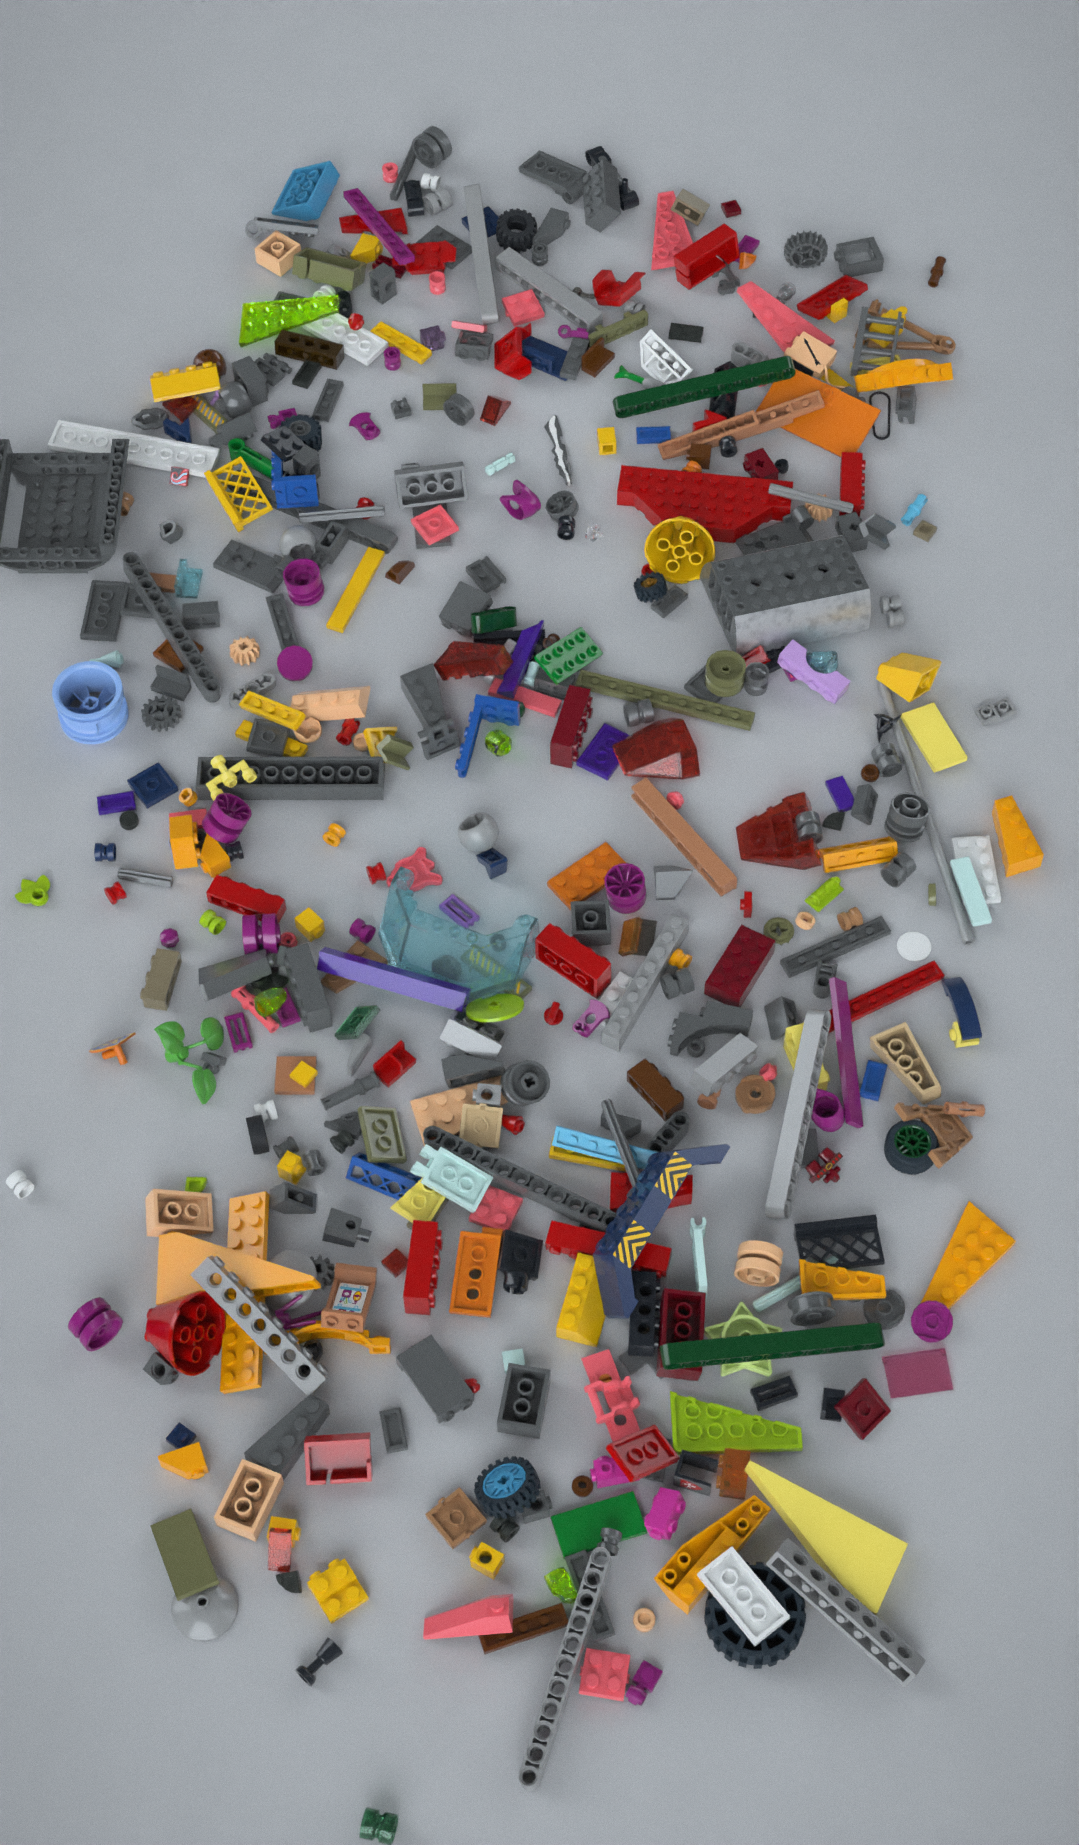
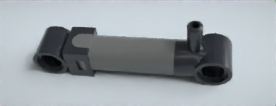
M602 146L585 151L587 163L592 166V169L602 159L611 164V158ZM618 173L620 207L625 211L638 206L639 198L634 190L631 191L628 187V179H622Z

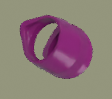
M518 480L513 482L512 489L515 495H502L499 499L508 513L517 520L531 517L541 509V502L538 496ZM510 500L516 502L519 508L513 509L510 505Z
M817 1088L811 1120L823 1131L835 1132L839 1130L844 1123L845 1115L844 1109L836 1095Z

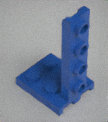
M272 451L271 462L274 469H271V474L274 480H271L272 490H275L277 509L319 506L316 475L283 477V461Z
M476 694L474 710L469 713L468 722L470 724L469 727L465 728L464 738L466 739L460 746L461 757L456 760L455 770H458V777L465 778L467 776L482 719L491 723L500 722L508 726H519L521 721L519 702Z

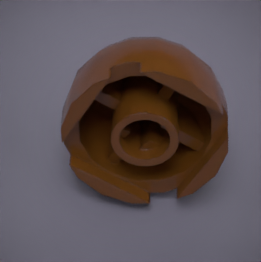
M205 349L198 352L195 356L193 365H196V367L203 366L202 363L212 362V364L216 363L219 379H221L220 376L226 374V362L223 355L217 350Z

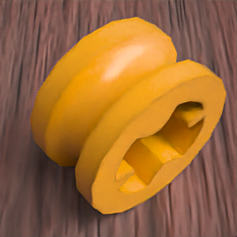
M190 788L183 789L179 794V801L187 807L194 805L198 798L197 793Z

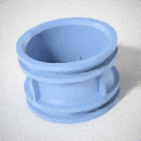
M85 661L66 668L58 675L53 684L52 697L58 711L61 728L69 738L82 744H100L113 739L124 729L128 721L129 710L120 676L112 667L101 662ZM91 692H101L98 699L89 694ZM75 699L82 703L79 708L69 707Z

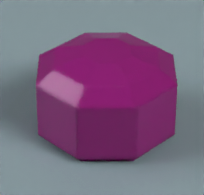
M172 928L164 929L160 934L161 944L167 948L175 947L179 942L177 931Z

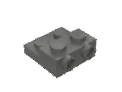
M461 330L455 344V356L461 359L488 360L494 334Z

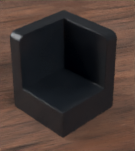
M823 1389L821 1420L841 1422L842 1416L834 1406L845 1396V1390Z

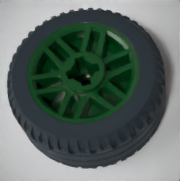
M915 1119L905 1122L900 1121L893 1125L886 1135L884 1154L888 1163L898 1172L916 1175L927 1171L934 1164L928 1154L931 1150L939 1148V1142L928 1124L919 1120L916 1121Z

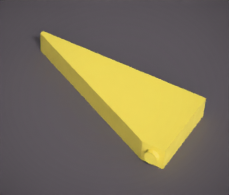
M749 1460L744 1469L814 1561L876 1615L908 1543Z

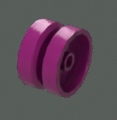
M98 1297L86 1302L73 1314L69 1321L68 1329L75 1338H79L80 1343L87 1351L92 1352L104 1347L118 1334L123 1320L116 1311L111 1310V1306L104 1298Z

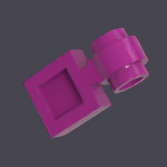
M561 325L558 328V334L563 339L577 337L589 340L588 335L590 333L586 332L587 329L577 328V331L571 330L568 325ZM564 329H567L566 334H562Z
M643 1660L632 1679V1682L637 1685H631L625 1695L628 1701L634 1705L642 1706L648 1695L644 1691L653 1692L663 1671Z

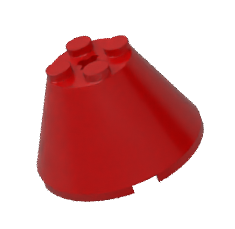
M196 1291L157 1305L155 1308H150L147 1312L144 1338L177 1371L189 1376L199 1375L211 1366L209 1362L214 1355L218 1356L221 1350L222 1337L226 1329L225 1311L206 1291Z

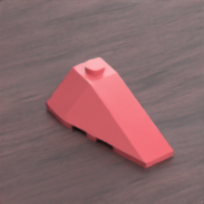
M513 1594L491 1595L425 1618L423 1638L426 1640L512 1633Z

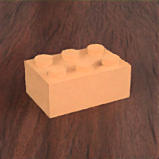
M242 1459L214 1516L216 1525L256 1542L284 1485L282 1474Z

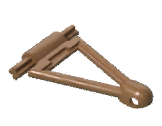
M876 299L872 301L868 314L881 317L883 313H887L889 310L883 308L879 314L878 311L881 303ZM906 320L904 328L931 343L897 341L896 349L932 350L940 354L949 355L954 352L956 344L950 337L934 335ZM872 323L866 324L865 329H868V331H870L869 328ZM867 338V340H863V345H865V343L868 342L867 347L869 348H893V342H891L889 345L883 348L882 346L875 343L869 338Z

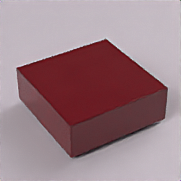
M736 200L721 203V209L726 218L741 215V208Z

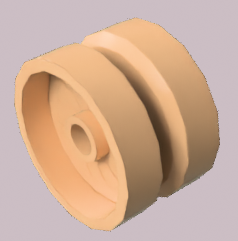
M749 1240L742 1242L738 1247V1261H736L734 1276L741 1282L752 1286L769 1287L779 1283L781 1271L779 1267L782 1264L783 1251L776 1245L764 1241Z

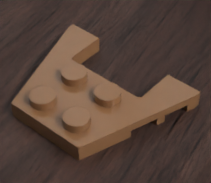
M902 1102L897 1103L894 1109L904 1122L919 1118L934 1131L940 1148L931 1150L928 1156L938 1169L945 1165L973 1138L957 1115L944 1113V1106L928 1105L927 1107H920L915 1103L912 1106L904 1105Z

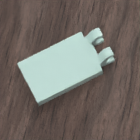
M426 1144L419 1155L429 1159L427 1165L424 1166L416 1161L410 1172L423 1177L420 1183L474 1213L493 1177L443 1147L436 1151Z
M702 1217V1224L696 1225L694 1218H691L690 1237L692 1239L696 1292L706 1293L707 1297L708 1285L703 1246L706 1219Z

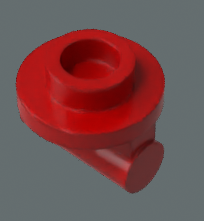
M553 1002L552 1006L544 1012V1020L549 1025H557L563 1020V1012L559 1009L560 1004L558 1002Z

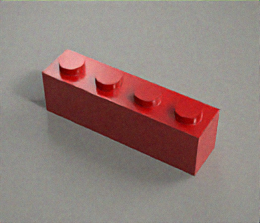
M842 452L839 500L852 503V513L856 512L858 517H860L861 510H864L865 499H862L865 495V486H862V483H865V473H862V470H865L866 460H862L863 453ZM839 511V516L849 514Z
M216 874L206 892L209 903L242 915H256L258 921L261 922L263 914L276 913L279 924L287 910L285 899L281 896L266 893L260 888L255 889L243 882L233 881L227 876L222 877Z

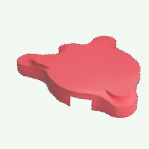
M419 847L412 856L403 858L395 864V868L386 881L390 888H396L404 892H416L428 885L439 886L442 884L443 879L441 875L430 872L435 868V863L426 858V849Z

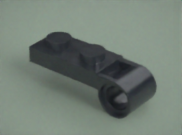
M409 180L404 182L408 217L423 216L424 205L420 181Z

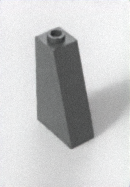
M266 949L199 968V987L204 1001H209L272 974L271 966H274L271 954L267 955Z

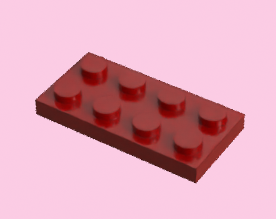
M844 275L798 303L797 310L817 320L823 319L831 313V305L843 298L849 303L867 291L868 285L848 275Z

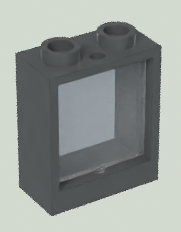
M874 236L836 244L834 259L838 261L839 270L843 272V275L855 277L883 270L884 258Z

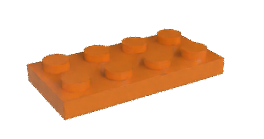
M605 842L547 881V886L571 911L572 901H586L605 888L607 872L613 866L626 862Z

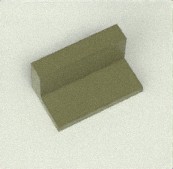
M456 383L422 384L423 410H444V402L452 394L457 393Z
M388 734L376 746L385 763L409 770L410 766L404 757L414 748L412 743Z

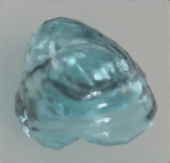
M836 651L806 652V661L814 671L828 674L837 670L838 654Z

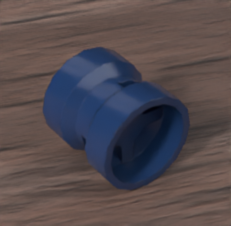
M95 843V861L102 862L103 860H108L109 862H115L116 844L108 843L103 845L102 843Z

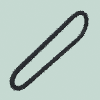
M878 391L870 395L869 405L872 406L871 399L876 394H883L888 398V434L885 437H879L875 432V424H873L872 428L875 438L885 440L890 436L891 399L887 393Z

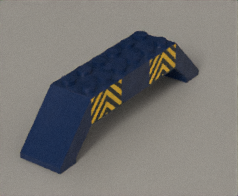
M728 1144L658 1152L649 1157L648 1165L638 1175L637 1183L627 1193L626 1201L618 1208L617 1216L607 1226L606 1234L598 1241L595 1247L596 1250L593 1253L604 1315L607 1318L628 1319L638 1303L634 1295L631 1274L632 1266L692 1166L721 1164L730 1149Z

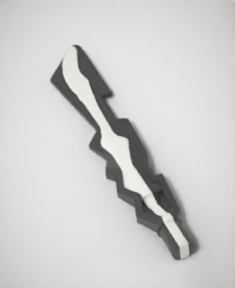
M554 415L544 428L555 446L551 452L555 455L554 461L556 462V468L559 469V475L564 478L565 484L570 486L572 484L570 463H567L566 446L560 440V436H563L558 418Z

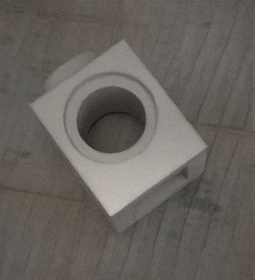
M478 1083L477 1089H473L472 1101H476V1105L483 1103L489 1107L500 1108L502 1085ZM483 1093H489L491 1094L492 1098L489 1100H485L481 1097V1095Z

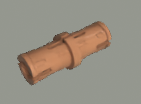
M962 1101L961 1103L945 1102L943 1107L945 1114L960 1115L961 1117H983L985 1114L984 1105L969 1104L967 1101Z

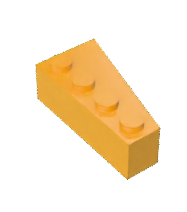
M1013 796L995 800L992 817L998 835L999 848L1002 853L1001 858L1005 867V876L1009 877L1041 867L1044 854Z

